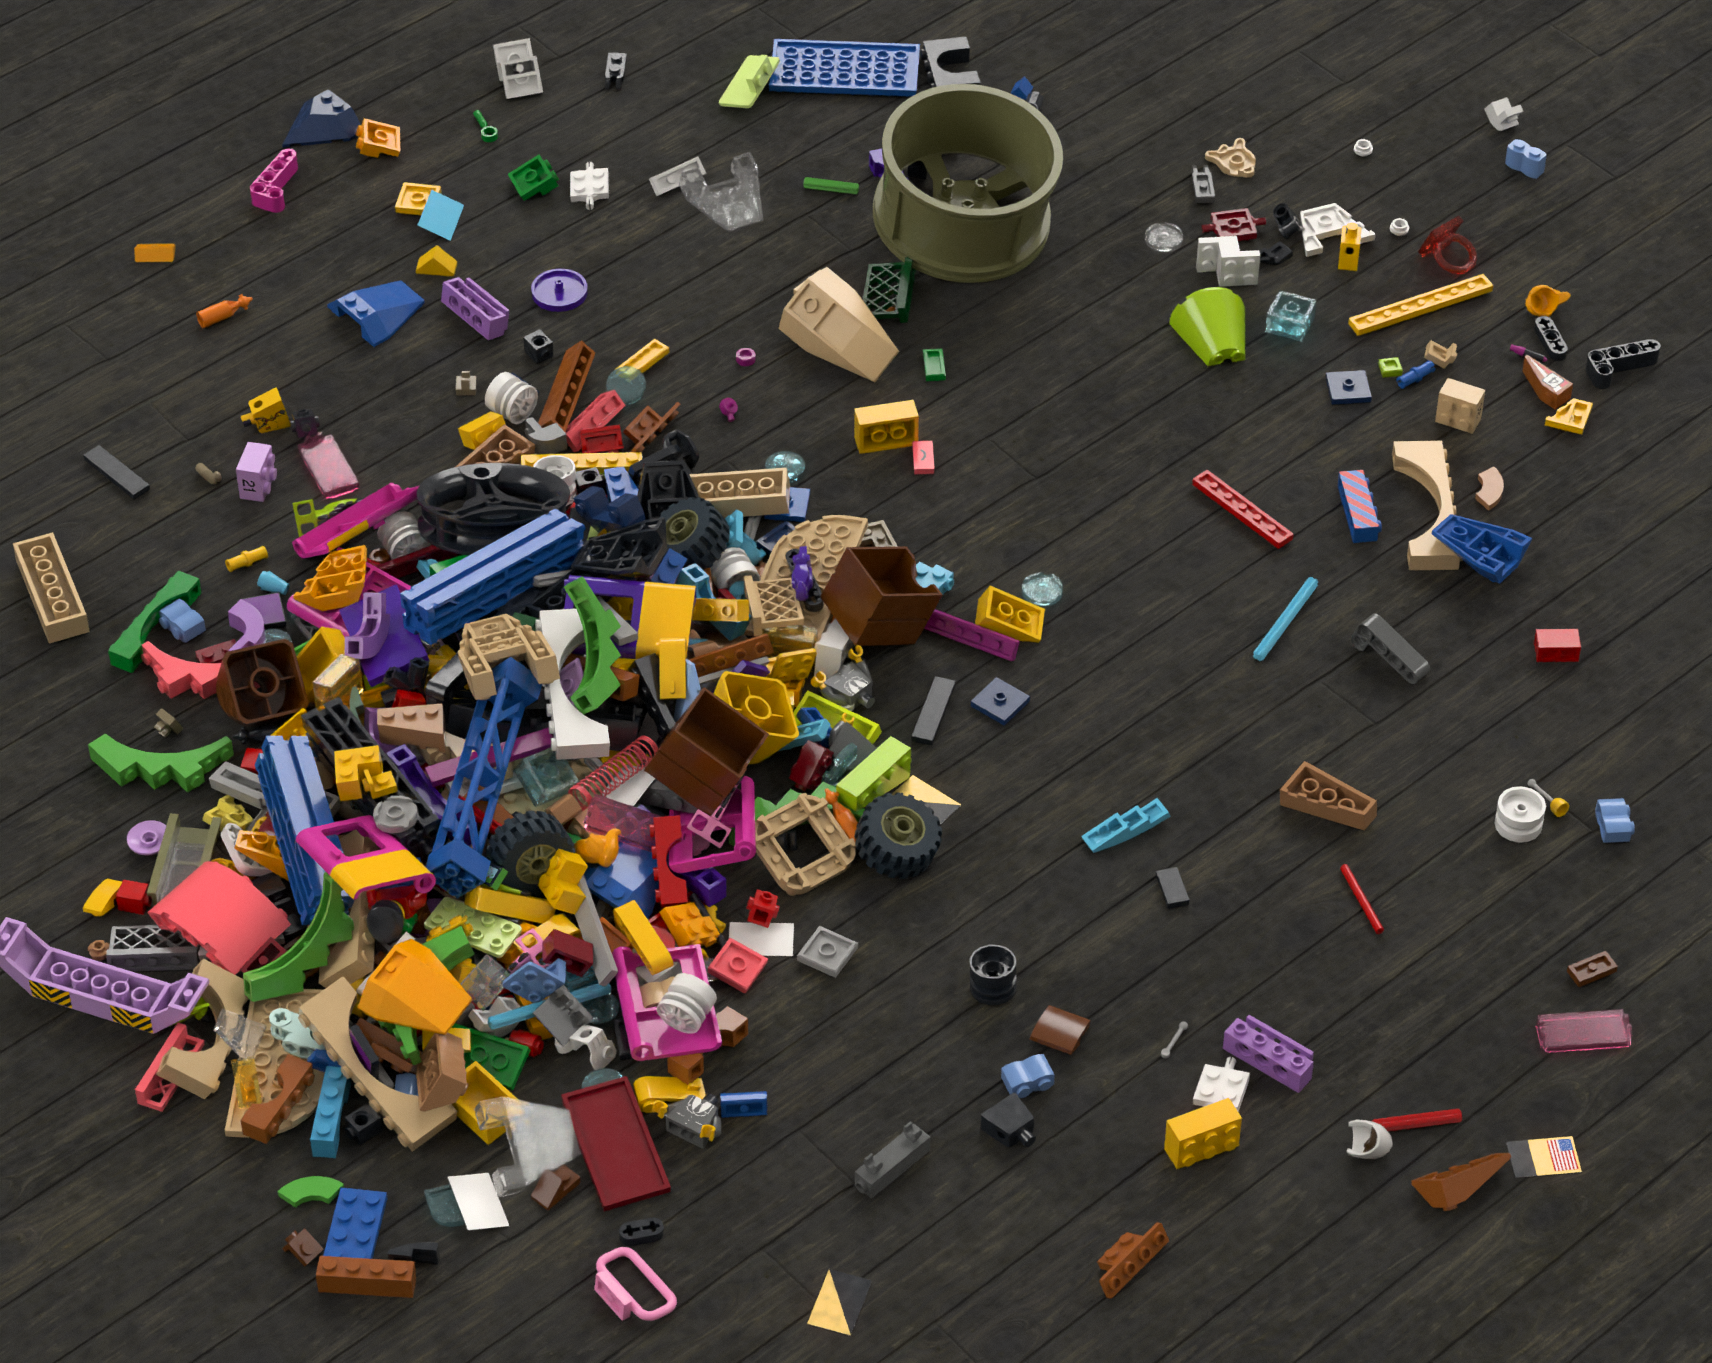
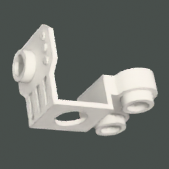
M582 1025L569 1038L570 1041L564 1047L555 1039V1046L561 1054L568 1053L571 1050H578L583 1044H587L591 1052L590 1062L595 1071L604 1069L615 1058L617 1052L612 1040H607L603 1029L590 1025Z

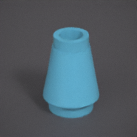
M263 571L257 582V586L261 587V590L273 593L279 592L283 595H286L290 584L271 571Z

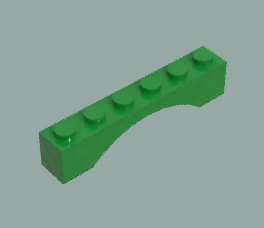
M178 570L168 580L163 589L157 592L156 597L145 606L142 613L133 620L128 629L122 632L121 637L110 646L108 654L111 665L133 673L143 661L141 657L143 654L142 644L145 643L147 635L152 628L159 622V611L178 599L191 606L201 594L199 578Z

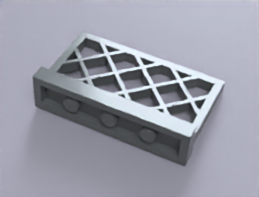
M158 925L112 926L109 949H107L106 953L107 964L131 972L190 970L199 964L198 952L200 945L197 947L192 945L182 937L179 930L175 933L171 932L173 934L166 938L162 934L171 931L161 930ZM143 933H149V934H150V935L147 936L146 938H142V937L140 936V935L143 934ZM117 934H127L128 936L120 939L117 937ZM156 938L160 940L156 945L150 943ZM177 938H180V939L183 940V941H181L180 943H178L177 945L172 942V941H174V940L177 939ZM133 939L138 941V943L134 944L133 946L127 944Z

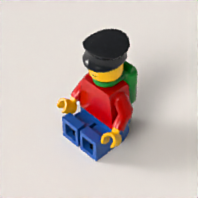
M413 880L380 887L378 891L375 889L368 890L366 895L370 912L367 916V927L373 938L383 943H389L398 939L400 935H404L405 932L410 933L418 920L417 912L426 905L428 892H418L414 887Z

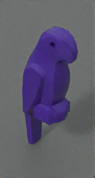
M800 546L799 554L793 556L792 588L796 590V600L805 601L808 599L809 590L813 587V574L810 555H807V546Z

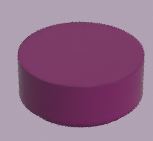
M742 348L736 352V362L739 365L750 366L755 363L756 354L754 350Z

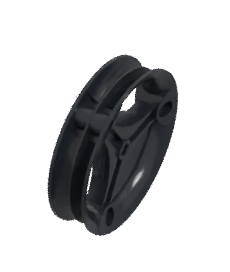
M479 463L450 468L430 476L418 487L417 500L421 506L422 513L418 519V532L424 540L440 549L463 555H471L540 516L549 514L553 509H557L567 515L566 504L570 499V489L567 483L557 475L526 465ZM518 498H525V499L537 501V502H540V503H543V504L527 502V501L520 500V499H518ZM457 500L466 501L462 508L453 512L439 508L442 505Z

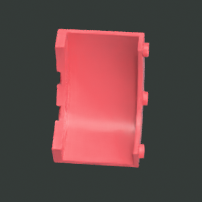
M216 861L204 862L147 912L161 930H169L174 933L177 930L181 931L184 939L195 947L198 945L202 946L208 952L206 957L213 964L234 975L240 971L243 965L270 937L275 940L291 925L287 920L288 915L280 908L278 909L253 885L247 876L244 875L242 877Z

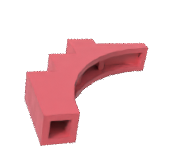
M149 641L142 644V660L146 665H150L153 668L154 673L158 677L159 682H157L159 690L162 693H166L171 699L190 688L203 699L217 693L216 682L221 663L185 661L164 653ZM253 681L254 687L258 689L260 685Z

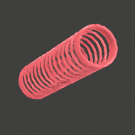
M640 736L569 789L568 794L572 796L574 789L575 797L581 804L582 812L592 804H597L598 801L609 795L611 791L618 788L620 784L625 783L634 774L641 771L643 767L647 766L652 759V754L647 746L639 741L644 740L648 742L655 754L658 747L650 737ZM639 744L648 750L650 757L646 756ZM631 751L634 752L637 758L641 761L642 766L639 765L636 759L631 755ZM626 754L629 755L633 762L637 765V769L634 768L631 762L627 759ZM622 758L626 760L633 772L628 770L627 766L622 762ZM617 761H619L624 767V769L628 772V776L625 775L623 770L618 766ZM612 764L617 766L620 773L623 774L624 779L619 777L618 773L614 770ZM608 768H610L618 777L619 782L615 781L613 776L609 773ZM603 771L608 773L609 777L614 781L615 786L610 784L609 780L605 777ZM599 775L603 776L605 781L609 784L610 789L606 788L604 783L600 780ZM594 778L599 780L600 784L605 788V792L601 791ZM590 781L594 783L596 788L600 791L601 796L596 794L595 790L590 785ZM585 785L590 787L591 791L595 794L596 799L592 798L590 793L586 790ZM576 789L579 790L582 798L588 803V806H585L580 802L576 795Z

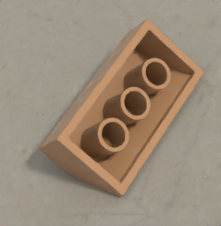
M448 1032L446 1035L434 1033L420 1055L422 1062L415 1065L419 1110L425 1112L456 1103L459 1096L465 1094L468 1083L466 1081L467 1072L465 1071L464 1049L461 1038Z

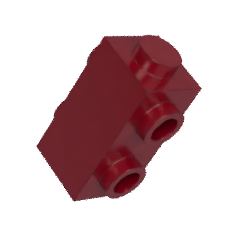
M808 740L801 749V755L797 763L791 769L789 779L796 782L794 786L803 791H806L807 788L815 791L822 782V776L826 768L832 762L834 752L816 742Z

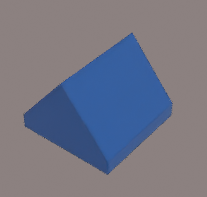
M1024 76L1015 83L1011 94L1026 100L1028 94H1031L1033 86Z

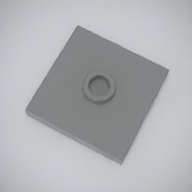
M819 926L798 953L797 961L836 978L858 949V943Z

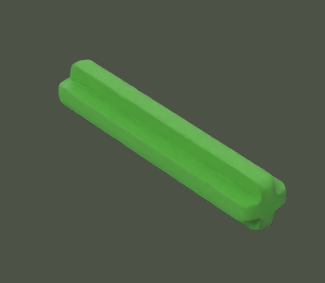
M805 177L804 188L855 195L859 192L858 183Z

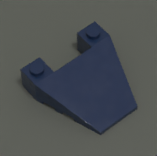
M591 486L573 498L577 513L598 533L606 528L608 533L645 520V514L637 495L625 493L609 503L603 488Z

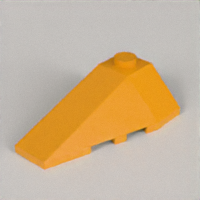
M239 830L234 849L289 881L276 836H269L265 832Z

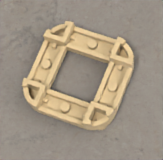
M807 793L800 794L796 800L766 816L761 815L755 822L756 853L777 884L790 896L807 893L840 875L851 866L855 857V841L853 838H848L827 808L828 802L823 797L820 799L816 796L807 795ZM808 820L830 853L801 869L799 867L795 868L775 837Z

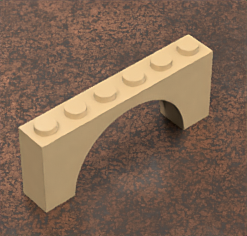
M202 959L193 969L192 974L209 979V984L201 997L209 1003L216 1021L217 1034L215 1043L212 1048L200 1052L183 1051L172 1046L162 1057L156 1075L205 1099L211 1092L215 1093L220 1085L218 1078L226 1067L224 1060L232 1049L230 1042L238 1032L236 1025L244 1014L242 1007L247 1002L248 997L244 994V981L242 978Z

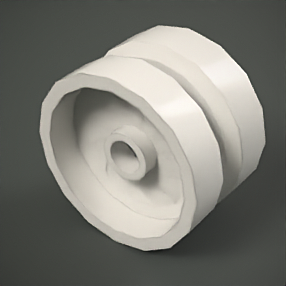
M1512 787L1505 790L1499 796L1497 804L1496 830L1502 837L1514 842H1529L1536 839L1543 827L1546 810L1544 798L1531 788Z

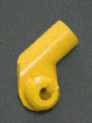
M705 905L709 915L722 933L726 924L716 918L717 907L715 905L711 907Z

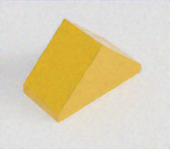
M436 245L419 258L416 274L454 277L457 261Z

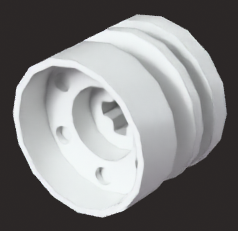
M503 372L490 383L485 395V405L493 412L503 415V418L508 419L511 423L519 424L524 422L533 412L537 404L538 392L533 386L521 381L513 374Z
M561 455L547 456L538 460L533 467L551 472L567 483L570 489V499L566 506L574 501L573 498L578 494L574 462L568 457Z
M407 511L397 512L384 520L385 524L380 526L377 532L379 541L387 550L392 560L431 545L419 534L416 517Z
M727 548L725 552L721 553V558L718 561L716 560L710 568L711 579L717 589L726 588L729 590L733 583L744 581L743 576L752 575L753 581H761L758 571L741 548Z
M680 973L675 976L668 988V992L664 994L656 1009L660 1018L669 1026L683 1033L693 1034L697 1033L706 1018L705 1015L710 1012L717 1000V996L714 990L700 978L691 974Z

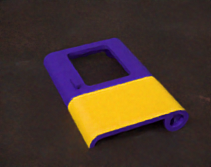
M569 575V578L564 580V586L582 576ZM583 576L595 595L627 597L634 600L630 626L638 633V640L619 646L610 637L621 655L619 658L639 659L656 653V642H659L660 638L686 637L688 653L693 607H695L696 586ZM566 592L564 609H573L574 603ZM585 642L571 653L586 655Z

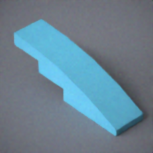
M1156 798L1141 809L1137 805L1121 816L1117 812L1081 837L1092 852L1095 853L1113 847L1151 829L1169 818L1170 814L1159 799Z

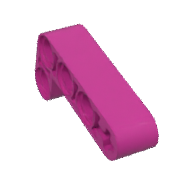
M282 150L251 184V200L255 207L274 213L284 210L285 202L281 188L298 170L295 150Z

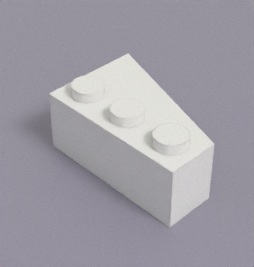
M836 618L832 623L828 624L827 631L822 633L820 641H817L814 647L817 652L814 676L816 677V674L821 671L826 675V680L846 666L843 663L846 658H849L848 651L854 646Z

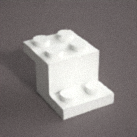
M530 38L493 45L499 80L503 81L506 99L543 92L537 57L532 54Z
M1237 236L1198 238L1197 272L1216 271L1219 287L1258 285L1259 250L1240 251Z

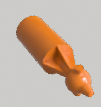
M240 294L238 301L224 300L196 312L197 320L202 328H206L232 317L239 307L244 308V310L248 309L247 306L253 298Z
M826 788L825 800L828 804L832 805L834 818L848 838H853L856 841L854 837L858 824L851 810L838 802L839 793L831 792Z

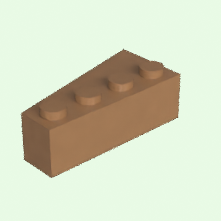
M503 425L456 467L479 463L521 465V455H535V444L508 426Z

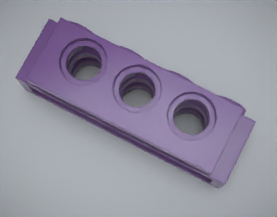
M459 277L443 282L442 303L487 340L504 335V330H507L509 309L470 278H466V283Z
M1251 1015L1246 1017V1022L1237 1018L1225 1031L1224 1050L1299 1093L1311 1080L1313 1051ZM1258 1027L1262 1031L1259 1033L1255 1030V1028ZM1277 1038L1281 1042L1278 1044L1274 1041V1039ZM1296 1049L1300 1053L1297 1055L1293 1052V1050Z

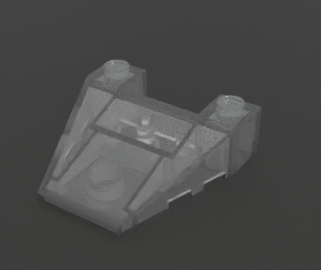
M751 152L733 157L730 169L735 178L707 186L699 168L681 173L679 186L685 199L728 232L763 221L758 167Z
M507 1097L480 1101L474 1108L480 1131L505 1125L515 1165L498 1168L492 1175L498 1197L522 1192L539 1181L546 1168L553 1172L563 1164L565 1165L581 1155L569 1110Z

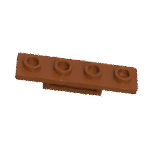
M679 402L663 417L647 406L625 428L623 433L636 444L631 452H643L646 448L643 445L645 443L650 444L657 436L655 433L657 431L661 433L668 425L666 421L668 419L672 421L679 413L677 411L680 406Z
M763 634L689 660L695 664L699 678L736 666L742 660L751 661L772 654L774 651L768 634Z
M359 1018L356 1024L360 1027L379 1061L383 1062V1060L392 1063L390 1067L399 1073L410 1071L416 1075L415 1065H413L410 1058L405 1059L400 1049L404 1045L403 1042H398L392 1034L363 1018Z
M1157 1222L1144 1236L1126 1232L1097 1261L1100 1269L1107 1270L1099 1279L1107 1298L1112 1299L1169 1242L1162 1223Z

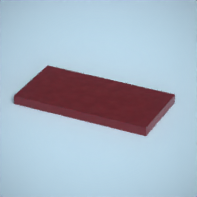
M627 1076L561 1095L562 1103L604 1211L671 1192L670 1183Z

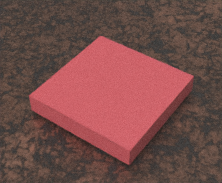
M729 938L708 967L707 973L746 994L766 966L768 958Z

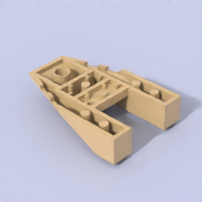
M508 614L464 625L463 640L460 641V650L457 653L475 700H486L493 695H497L491 669L509 657L518 662L525 660L539 684H550L554 680L560 679L556 655L541 631L534 632L531 626H522L519 620Z

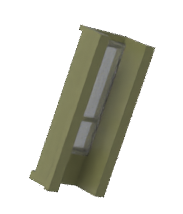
M170 813L147 891V896H152L153 906L159 903L204 862L211 861L216 841L220 834L219 829L222 818L213 817L210 829L181 827L179 814Z

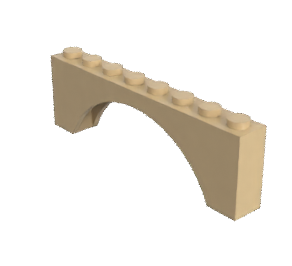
M1394 441L1392 452L1394 470L1409 475L1426 487L1434 497L1439 510V517L1434 525L1423 535L1409 541L1407 552L1409 570H1459V563L1463 560L1431 534L1432 530L1450 514L1456 515V506L1452 505L1454 503V492L1450 491L1452 480L1451 477H1448L1449 463H1445L1447 461V450L1443 449L1442 441Z
M353 830L339 839L343 853L348 857L379 850V847L369 837L361 836L357 830ZM367 891L359 894L350 911L349 917L352 918L354 923L352 939L337 942L330 956L327 957L328 965L322 966L319 969V984L325 988L342 976L351 984L373 971L375 938H373L367 927V916L370 912L367 903Z
M342 976L299 1007L298 1019L304 1028L308 1027L313 1032L314 1040L319 1045L323 1044L327 1049L326 1053L333 1062L337 1061L343 1075L347 1079L351 1078L354 1081L358 1093L361 1096L365 1095L369 1099L370 1106L377 1113L380 1112L384 1117L385 1125L390 1130H395L400 1143L404 1147L408 1146L413 1152L454 1122L457 1117V1110L452 1104L423 1112L419 1110L418 1096L405 1094L387 1087L375 1079L363 1067L352 1047L348 1027L353 1008L357 1002V992Z

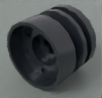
M986 945L972 953L970 957V992L977 1001L987 1005H999L1008 1002L1014 997L1016 993V957L1008 948L1000 945Z

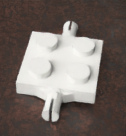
M589 162L586 163V170L570 172L571 202H586L588 210H590V207L591 209L594 208V201L609 198L608 168L593 169L594 164L590 162V167Z
M1231 1057L1227 1058L1225 1067L1205 1064L1193 1097V1105L1205 1107L1230 1098L1239 1112L1250 1080V1073L1234 1070L1236 1059L1233 1057L1232 1060Z

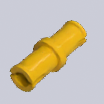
M264 546L249 552L243 551L241 555L225 560L226 567L229 572L244 566L250 567L252 563L268 558V552Z

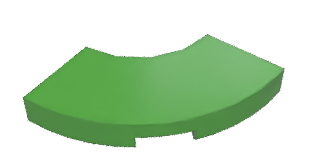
M311 1176L292 1181L277 1192L280 1198L296 1208L300 1204L311 1200L323 1201L329 1204L339 1195L340 1188H344V1184L328 1177Z

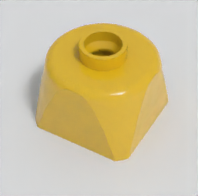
M725 671L721 675L713 694L769 733L749 764L763 762L799 736L787 688L779 679Z

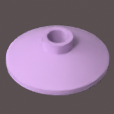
M158 821L138 823L131 828L127 835L129 848L140 855L159 853L166 825Z

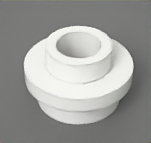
M1358 140L1354 145V152L1359 156H1367L1372 153L1373 147L1368 140Z
M1398 218L1391 223L1390 231L1397 236H1402L1408 233L1409 225L1406 220Z

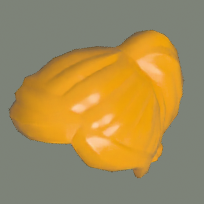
M1539 285L1531 289L1525 306L1528 312L1535 316L1550 317L1557 307L1566 302L1571 295L1569 292H1560L1547 285Z
M611 829L605 836L591 833L587 839H580L574 843L575 854H579L587 863H598L603 867L611 866L618 855V835L621 834V830Z

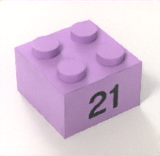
M247 443L236 468L240 499L264 502L266 495L270 493L271 483L273 480L275 481L277 476V469L274 468L275 454H272L271 445Z

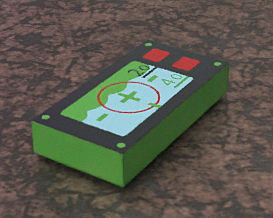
M490 863L485 883L481 885L497 891L508 871Z

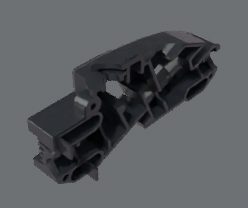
M463 687L448 703L426 696V705L443 704L445 731L452 735L466 738L477 704V700H475L471 690H466ZM612 698L609 713L590 711L584 715L591 720L608 726L609 750L621 751L638 738L643 707ZM488 700L482 716L487 721L490 720L494 706ZM546 708L525 709L516 738L549 728V721L552 720L551 717H547ZM503 720L497 723L500 743L507 740L512 721ZM486 730L480 733L482 742L484 740ZM548 750V756L543 758L557 760L556 751ZM577 758V759H561V760H564V761H578L580 758Z

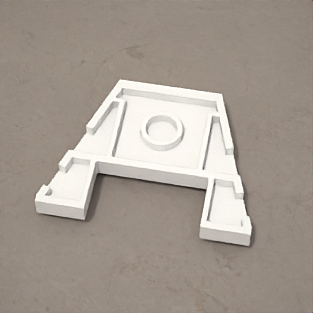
M1336 203L1300 212L1306 257L1321 254L1323 247L1318 239L1341 235L1342 226L1350 222L1356 223L1358 227L1362 228L1360 244L1375 240V233L1372 230L1367 231L1361 222H1355L1351 219L1352 215Z

